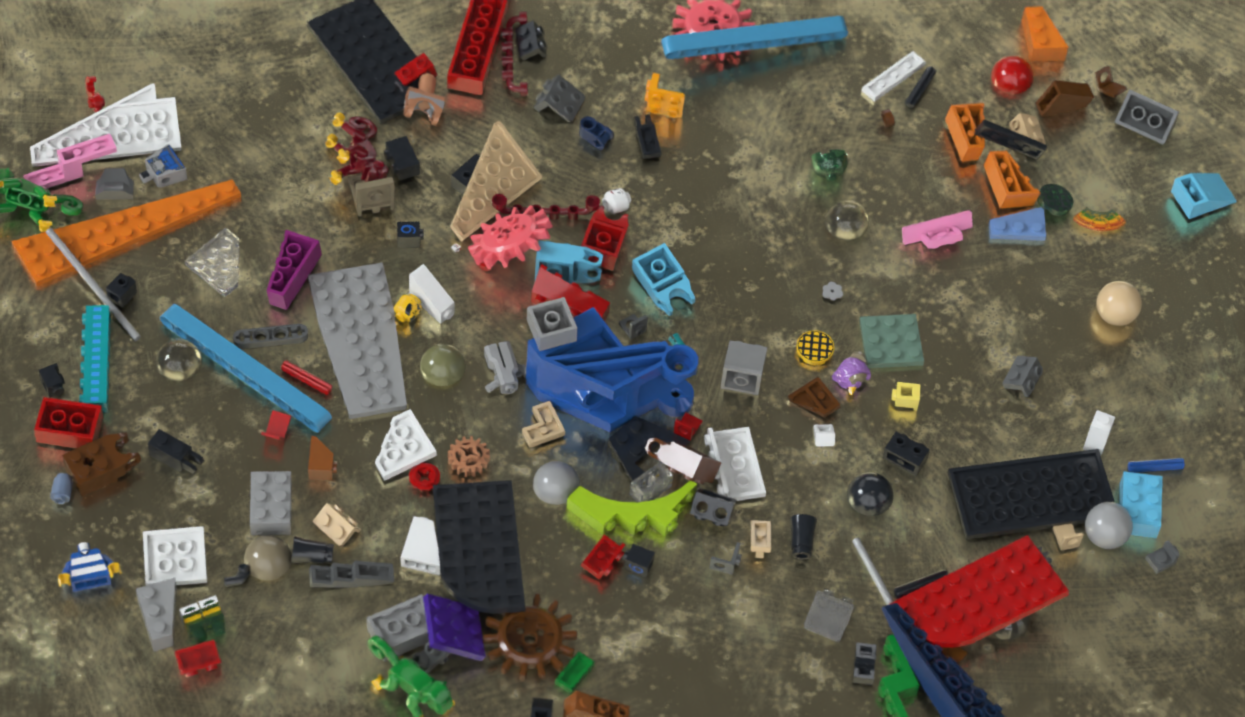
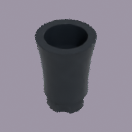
M797 514L790 517L792 556L795 559H810L812 556L814 533L817 519L814 516Z
M294 536L291 564L332 563L334 544H326V542Z

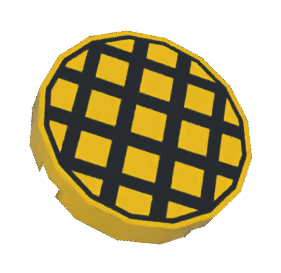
M817 330L805 332L798 338L796 345L797 355L806 364L813 366L823 365L833 356L834 342L824 332Z

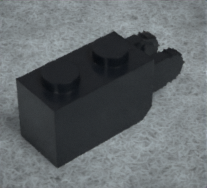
M160 429L148 442L149 455L178 472L184 469L194 474L197 468L190 463V460L199 465L205 461L202 456L192 451L191 446Z

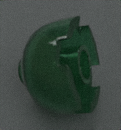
M831 149L829 153L821 155L820 151L811 156L814 172L818 176L826 178L827 181L837 180V177L842 175L848 166L845 150Z

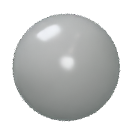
M551 461L542 465L537 470L533 479L535 494L542 501L553 505L567 503V498L580 486L577 472L572 466L562 461Z
M1103 502L1094 506L1088 513L1085 521V530L1088 538L1096 546L1103 549H1115L1128 541L1132 534L1133 522L1131 515L1122 505L1115 502Z

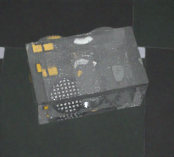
M659 462L631 482L629 495L636 502L654 500L672 487L673 473L662 462Z

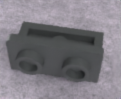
M1017 356L1002 383L1004 388L1021 390L1024 397H1029L1043 373V368L1038 358Z

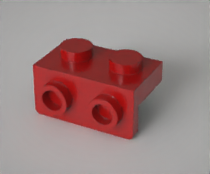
M604 534L580 566L600 580L603 575L608 576L614 566L611 564L614 560L619 562L625 554L622 550L626 544L622 543L619 546Z
M214 640L174 651L180 675L185 674L186 678L197 675V670L205 668L206 672L218 669L217 664L222 663Z

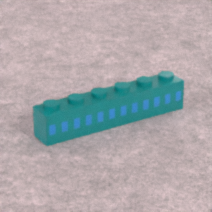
M109 305L86 306V313H82V324L85 325V329H82V341H85V345H81V357H84V362H81L80 369L81 373H84V378H80V390H83V394L79 395V402L101 405L103 413H108Z

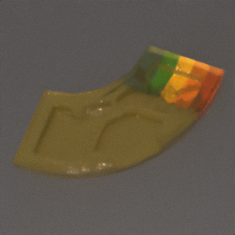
M1088 207L1073 218L1077 224L1095 231L1115 230L1125 225L1126 222L1113 209L1108 212H1096Z

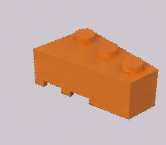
M1042 6L1025 7L1022 25L1030 62L1065 61L1069 47Z
M984 103L951 105L945 117L961 161L979 160L984 150L985 138L975 135V129L984 120Z

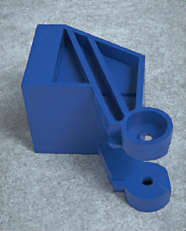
M594 307L573 317L577 326V341L539 351L534 338L528 341L526 384L536 398L543 403L550 401L554 408L605 431L612 432L628 423L635 416L640 417L657 407L665 415L680 417L684 416L686 412L688 413L693 406L694 389L685 379L697 374L698 356L696 352L686 345L676 344L669 346L665 340L662 342L623 346ZM681 365L683 366V369L678 370L675 368V366ZM678 392L680 396L674 397L672 393Z

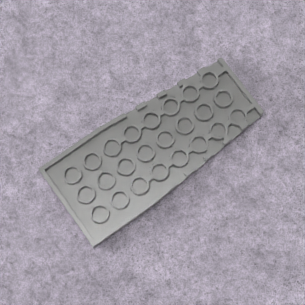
M383 263L308 275L318 325L327 347L328 356L332 362L333 371L337 377L338 386L342 392L349 418L354 419L407 409L394 308Z

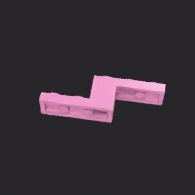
M107 134L57 150L59 164L25 174L23 178L38 186L41 185L49 188L83 177L81 163L117 152L111 134Z

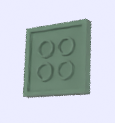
M916 314L860 317L859 323L868 368L922 366L924 364Z

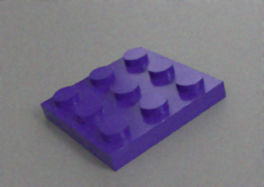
M427 593L423 597L430 648L482 661L486 655L479 611L469 608L460 602Z

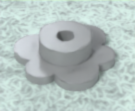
M833 281L829 282L828 285L823 286V297L830 298L832 301L836 300V298H842V286L837 285Z

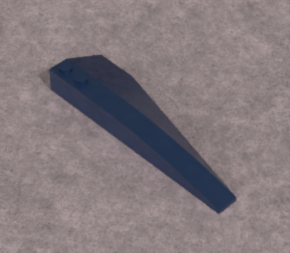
M897 603L885 605L881 608L909 665L941 717H1006L1001 712L1003 709L997 703L994 705L986 697L988 694L983 689L976 687L973 684L974 680L951 657L947 658L942 653L943 649L936 644L934 646L926 641L928 634L923 629L917 628L914 625L915 621Z

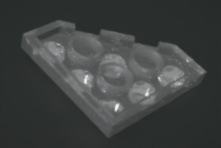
M224 228L185 260V265L223 297L228 296L239 286V238L227 228Z

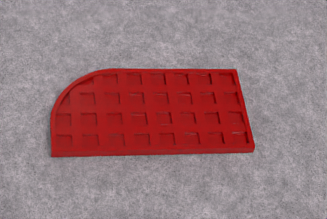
M1027 535L889 603V605L897 603L915 621L914 625L921 630L923 629L928 634L927 642L934 646L937 644L940 647L951 648L975 643L1068 596L1069 590Z

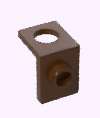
M1109 65L1095 72L1099 92L1114 98L1127 91L1126 86L1113 81ZM1106 72L1107 78L1101 82V75Z

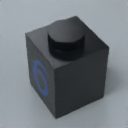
M420 221L397 222L398 248H420V240H424V229H420Z
M633 544L631 549H627L623 556V561H625L624 569L646 578L654 563L655 552Z

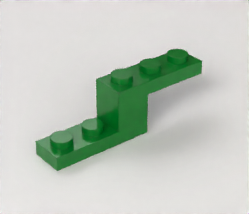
M894 634L886 638L884 651L887 656H890L895 673L881 678L878 692L887 703L886 708L889 715L893 717H909L901 699L916 695L919 683Z

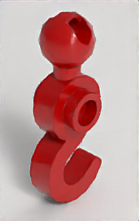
M86 76L85 86L89 97L88 107L92 108L93 112L96 113L105 106V100L94 89L96 77Z

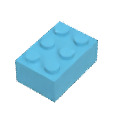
M1123 472L1119 483V504L1131 515L1133 522L1131 535L1157 538L1161 528L1163 476Z

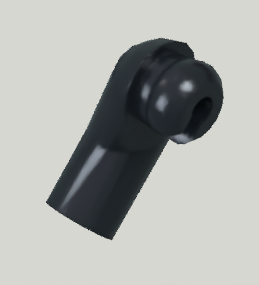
M241 564L238 566V572L235 576L224 577L225 587L244 584L250 576L249 566Z

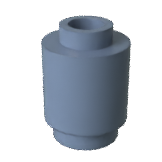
M59 473L54 478L50 498L57 504H64L70 501L74 483L72 476L69 474Z

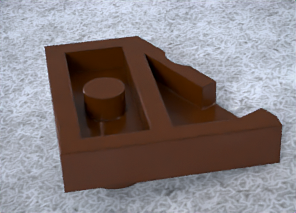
M816 377L788 395L790 402L824 418L841 408L840 403L819 377Z

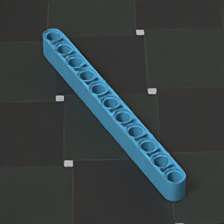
M833 16L670 35L664 37L661 40L666 59H677L838 40L845 38L848 35V30L843 16Z
M172 304L160 316V321L164 326L314 432H320L332 419L331 414L324 407L177 304Z

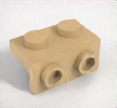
M1020 112L1009 123L1012 131L1046 144L1036 116Z
M326 503L312 522L338 546L343 547L354 532L359 533L361 529L357 526L358 522L351 516L347 517L344 514L345 510L341 506Z

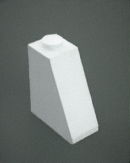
M423 264L409 275V294L418 297L422 308L440 324L445 320H449L455 313V302L428 268Z
M1096 411L1083 450L1099 449L1100 455H1102L1114 424V416Z
M413 517L401 555V567L440 575L438 544L432 520L426 517Z

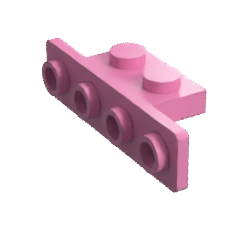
M968 210L902 227L903 243L907 245L922 241L928 249H935L942 245L963 240L961 230L972 228V212Z

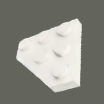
M411 409L392 418L391 427L388 434L386 433L381 446V452L376 458V468L384 481L437 456L435 448Z

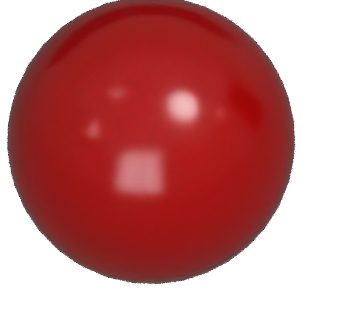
M1006 56L996 62L992 68L991 80L993 84L1005 93L1020 94L1027 91L1033 84L1034 74L1032 67L1021 57Z

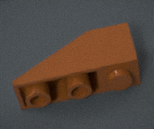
M575 691L564 699L563 717H629L630 706Z

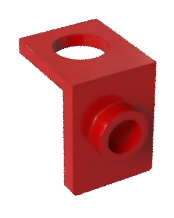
M273 410L266 433L261 432V435L284 441L291 415Z
M686 412L681 421L675 420L673 433L691 442L703 420Z

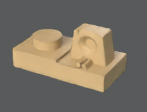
M751 520V552H756V558H764V552L771 553V521Z

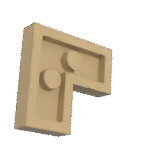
M550 401L533 406L532 412L538 423L522 428V434L529 448L562 437L566 432Z

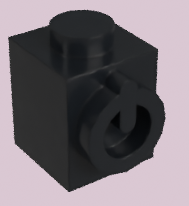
M120 273L106 287L107 296L112 302L123 308L137 293L135 280L130 276Z

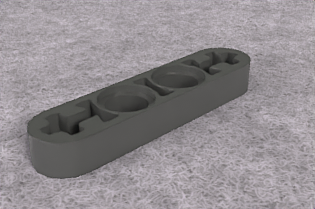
M303 324L242 329L234 333L233 343L240 349L303 343L308 339V329ZM279 332H282L286 335L284 338L281 339L275 337V335ZM263 334L266 336V339L260 341L256 337Z

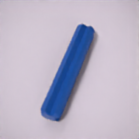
M1183 458L1128 462L1127 468L1128 472L1134 473L1184 469L1185 462Z

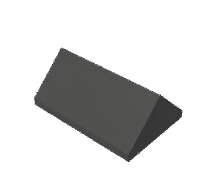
M1129 89L1115 123L1164 145L1175 126L1179 111Z

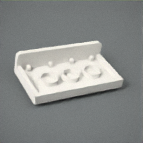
M749 427L713 432L712 428H708L707 434L704 435L705 445L710 448L708 455L722 462L715 477L718 480V494L737 499V501L765 497L766 490Z

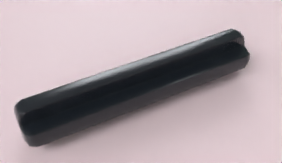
M932 66L926 68L905 101V105L908 108L915 107L936 74V70Z
M941 570L895 587L894 595L898 599L948 575L947 570Z

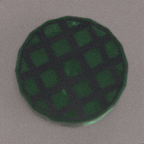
M1045 184L1039 190L1038 203L1044 210H1049L1050 214L1061 216L1066 215L1071 210L1074 204L1073 197L1064 187L1058 184Z

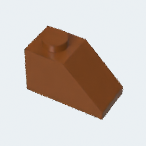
M311 436L308 466L309 480L332 481L333 473H337V462L334 461V454L316 436Z

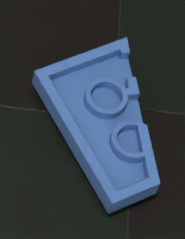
M1044 206L990 219V239L1045 241Z

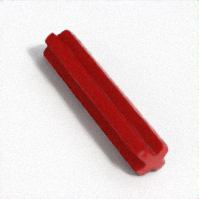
M287 360L281 365L282 371L325 395H329L333 389L332 385Z

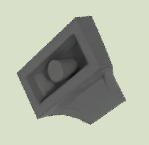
M105 168L100 179L96 181L95 198L96 200H133L134 181L129 178L125 168Z

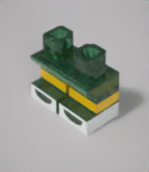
M216 595L199 601V607L197 603L179 609L181 620L190 638L194 637L198 644L208 639L206 634L208 631L213 630L215 636L226 633L224 614L221 612Z

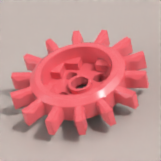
M687 0V4L691 7L690 10L680 5L676 8V14L686 19L673 18L672 28H685V30L676 32L677 35L755 26V23L742 22L751 18L752 11L747 9L738 12L737 9L740 7L741 0H734L731 4L726 3L725 0H703L699 3L696 0ZM716 20L719 23L711 24L709 21ZM736 51L734 53L738 56L740 54V51ZM725 53L718 54L720 61L724 60ZM702 55V59L706 60L708 55Z
M530 205L523 214H520L517 207H513L512 214L503 217L499 213L496 214V222L492 225L482 223L480 226L484 233L472 235L471 239L474 245L468 246V249L477 265L485 262L487 269H491L497 261H501L503 267L506 268L508 267L509 259L518 257L523 262L525 261L524 253L529 249L539 251L541 248L537 241L550 239L547 229L553 228V225L544 209L536 213L534 207Z

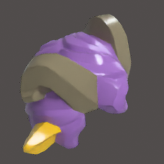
M860 351L853 352L831 376L833 381L837 382L842 388L849 390V395H853L862 382L871 378L866 356Z

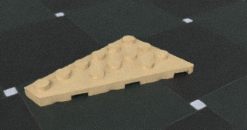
M500 120L494 123L450 225V228L461 242L480 228L482 223H486L499 213L498 210L492 207V197L495 194L505 195L507 205H509L543 178Z

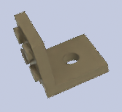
M362 174L348 176L358 216H362V211L372 209V213H378L381 207L390 206L391 210L395 209L393 177L364 182L361 180Z

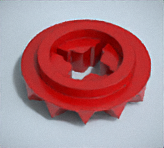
M420 463L410 470L409 482L413 485V488H417L421 492L423 490L430 491L433 485H437L440 482V472L433 464ZM421 475L424 476V477H425L426 475H428V480L424 479V480L422 481V480H421Z

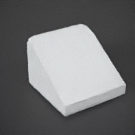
M814 425L815 445L834 446L835 431L833 425Z

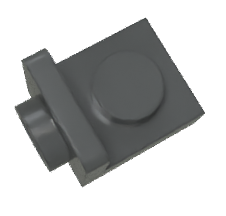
M1168 540L1162 548L1148 554L1145 559L1155 573L1158 574L1176 565L1179 551Z

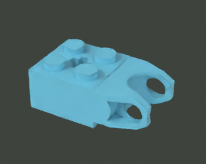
M539 241L538 244L541 249L536 254L535 280L541 264L548 267L547 271L554 275L556 272L561 274V279L570 284L572 282L593 283L601 279L602 270L598 267L602 265L603 255L598 251L568 243ZM590 256H597L599 261L593 263L588 261V258ZM596 271L598 275L596 277H590L588 276L587 272Z
M665 243L632 260L633 273L655 305L668 316L673 315V308L670 304V299L673 297H681L690 304L695 303V296L691 290L690 281Z

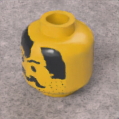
M413 294L402 295L393 307L396 313L395 317L403 323L405 321L413 322L422 310L420 299Z

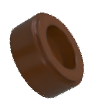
M890 109L883 110L881 117L885 126L888 128L894 126L895 120Z

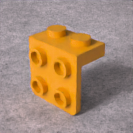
M653 73L651 80L648 79L644 100L647 101L646 112L666 115L672 118H681L685 94L659 89L660 74Z

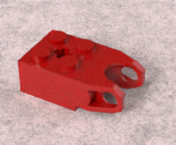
M600 206L593 214L581 246L601 253L603 259L602 265L599 267L614 271L627 234L629 214L625 213L618 220H610L604 214V206ZM590 256L588 261L595 263L599 261V258L597 256Z

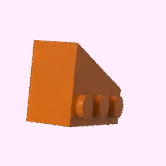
M1007 150L990 151L984 163V168L1000 209L1034 206L1040 191L1033 188L1029 183L1030 179L1028 176H1024L1019 170L1020 166Z

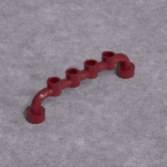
M520 11L519 15L509 18L506 28H502V39H506V42H502V53H506V56H502V67H506V70H502V81H506L507 88L510 91L520 93L521 96H528V82H520V86L513 84V25L517 22H520V26L528 23L527 11Z
M495 194L492 197V207L503 214H512L513 207H517L519 213L523 214L528 208L522 207L520 204L506 207L507 198L503 194ZM595 195L588 196L585 200L586 208H578L576 205H570L568 208H560L558 205H551L550 208L541 207L537 204L532 206L536 213L544 209L546 215H549V218L552 220L559 219L560 215H567L568 219L576 220L578 215H588L597 211L600 208V199Z

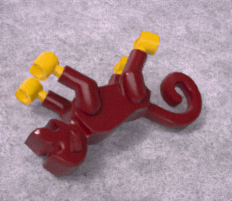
M336 113L335 119L332 121L333 125L336 127L341 125V129L352 136L350 146L346 148L340 142L337 143L338 137L335 134H330L325 145L328 148L334 147V150L339 154L336 158L341 164L346 163L348 160L350 164L337 171L333 170L331 172L332 177L329 180L334 185H337L342 181L343 177L362 173L361 180L364 182L387 178L389 169L383 161H376L377 153L370 143L377 135L376 125L371 120L360 116H354L349 118V121H345L344 114ZM366 128L369 129L367 134L364 133Z

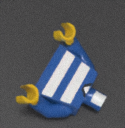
M83 542L77 546L78 552L70 555V561L66 562L62 573L58 575L59 587L62 584L72 585L73 592L110 585V577H113L115 573L122 574L119 563L111 560L106 554H101L97 548L90 550L89 543Z

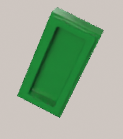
M578 651L555 679V684L572 694L594 667L595 661Z

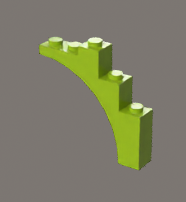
M688 481L680 489L667 496L644 502L610 500L593 494L579 486L567 498V509L602 535L607 531H611L617 523L633 536L638 531L642 532L648 524L665 537L669 532L672 533L677 528L678 515L683 511L684 505L688 501L692 502L694 500L697 483Z

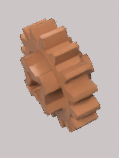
M463 436L461 442L456 439L455 445H450L448 464H451L452 470L457 469L458 475L464 472L465 477L468 476V473H471L474 477L475 472L478 471L482 474L483 468H488L490 450L486 449V443L480 444V438L474 441L473 436L469 440H466L465 436Z

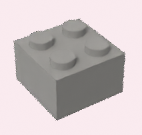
M565 297L527 307V322L539 351L577 341V326Z

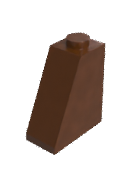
M1054 80L1035 104L1041 117H1048L1085 109L1094 99V95L1087 83Z

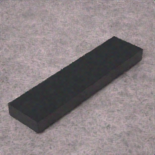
M985 119L975 129V135L1034 159H1038L1047 150L1046 144Z

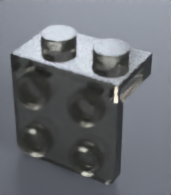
M824 588L823 591L817 590L804 622V628L839 642L857 605L853 604V599L842 596V599L834 596L835 592Z

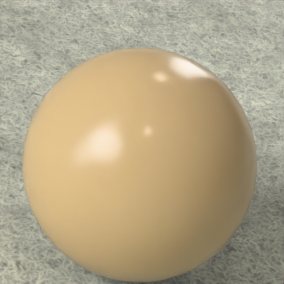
M1111 282L1105 285L1097 296V311L1100 317L1111 325H1127L1133 322L1141 311L1142 299L1140 293L1128 282Z

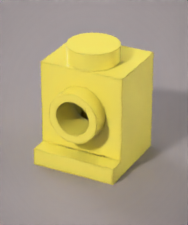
M897 382L896 389H892L891 400L895 401V406L913 408V410L917 411L920 401V384Z

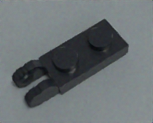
M650 114L645 115V125H641L639 116H634L636 134L643 159L661 157V148Z

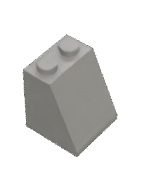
M730 340L723 367L721 389L758 395L767 347Z

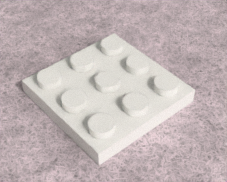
M203 526L143 531L146 586L172 578L176 579V585L207 583Z

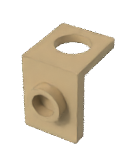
M1072 523L1053 526V531L1061 551L1080 547L1083 533L1076 534Z

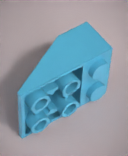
M1190 173L1175 178L1171 193L1188 219L1237 202L1219 173Z

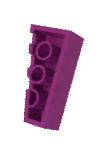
M289 230L285 231V238L280 246V254L276 259V266L274 271H272L266 290L270 305L285 310L288 309L308 278V275L322 256L319 240Z

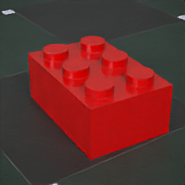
M43 397L34 428L36 442L78 448L98 439L104 419L102 406Z

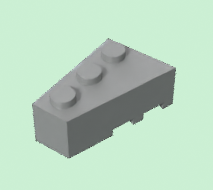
M172 578L137 588V600L153 651L174 646L176 579Z

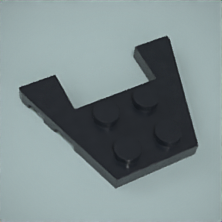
M637 416L608 438L611 449L624 467L627 477L632 481V485L636 481V487L634 488L636 490L640 487L639 485L642 480L645 482L649 480V477L645 478L646 472L637 465L648 456L645 446L649 439L659 438L666 442L673 441L685 446L690 445L688 439ZM654 442L651 445V451H654L660 444Z

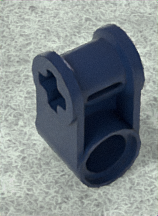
M586 116L581 119L579 135L595 148L603 150L605 144L614 138L613 131L593 117Z

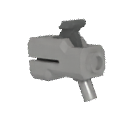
M509 341L500 342L498 346L496 343L485 346L484 357L487 366L494 370L495 374L494 381L485 386L486 391L490 393L499 387L502 394L514 393L518 390L517 378L522 375L526 378L527 365L517 363Z

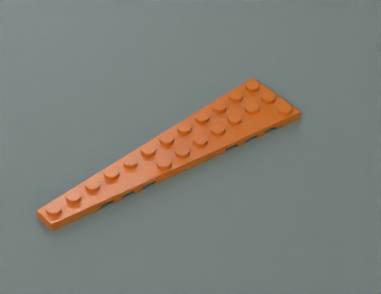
M231 179L57 228L54 231L78 261L85 266L240 198L241 192ZM46 232L12 241L13 248L36 286L76 270Z

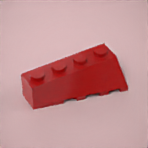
M541 264L531 293L532 303L536 305L565 297L573 317L594 307L602 319L606 320L610 311L609 301L589 290L584 292L579 284L575 282L568 283L561 279V274L556 272L554 275L547 271L548 267Z

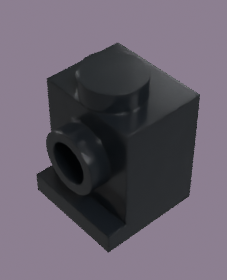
M57 363L38 370L40 381L49 398L64 393L63 384H65L62 374L59 373Z

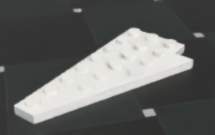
M155 83L150 84L31 146L32 167L59 164L57 150L107 134H111L117 152L93 160L153 154L168 144L174 151H180L182 149L175 97L156 99Z

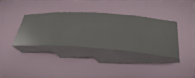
M354 561L353 564L332 563L331 567L311 565L309 568L310 587L347 588L394 583L393 564Z

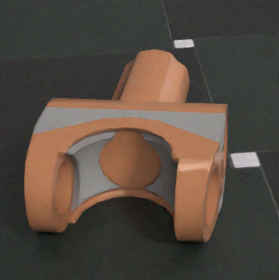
M423 74L420 76L418 89L411 86L408 88L404 103L405 117L411 118L413 112L419 110L428 115L431 125H437L444 107L445 97L434 94L436 84L434 75Z

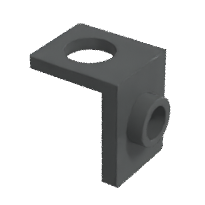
M633 314L619 321V325L630 339L647 331L648 317L646 315L637 318ZM632 321L630 328H627L626 323Z
M736 543L731 561L711 557L710 569L733 575L735 565L739 566L742 554H739L741 543ZM715 563H721L725 567H719Z

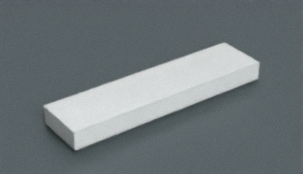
M912 51L863 86L862 92L875 102L925 66L926 61Z

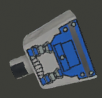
M169 144L146 158V171L139 173L143 183L153 180L159 188L187 180L186 167Z

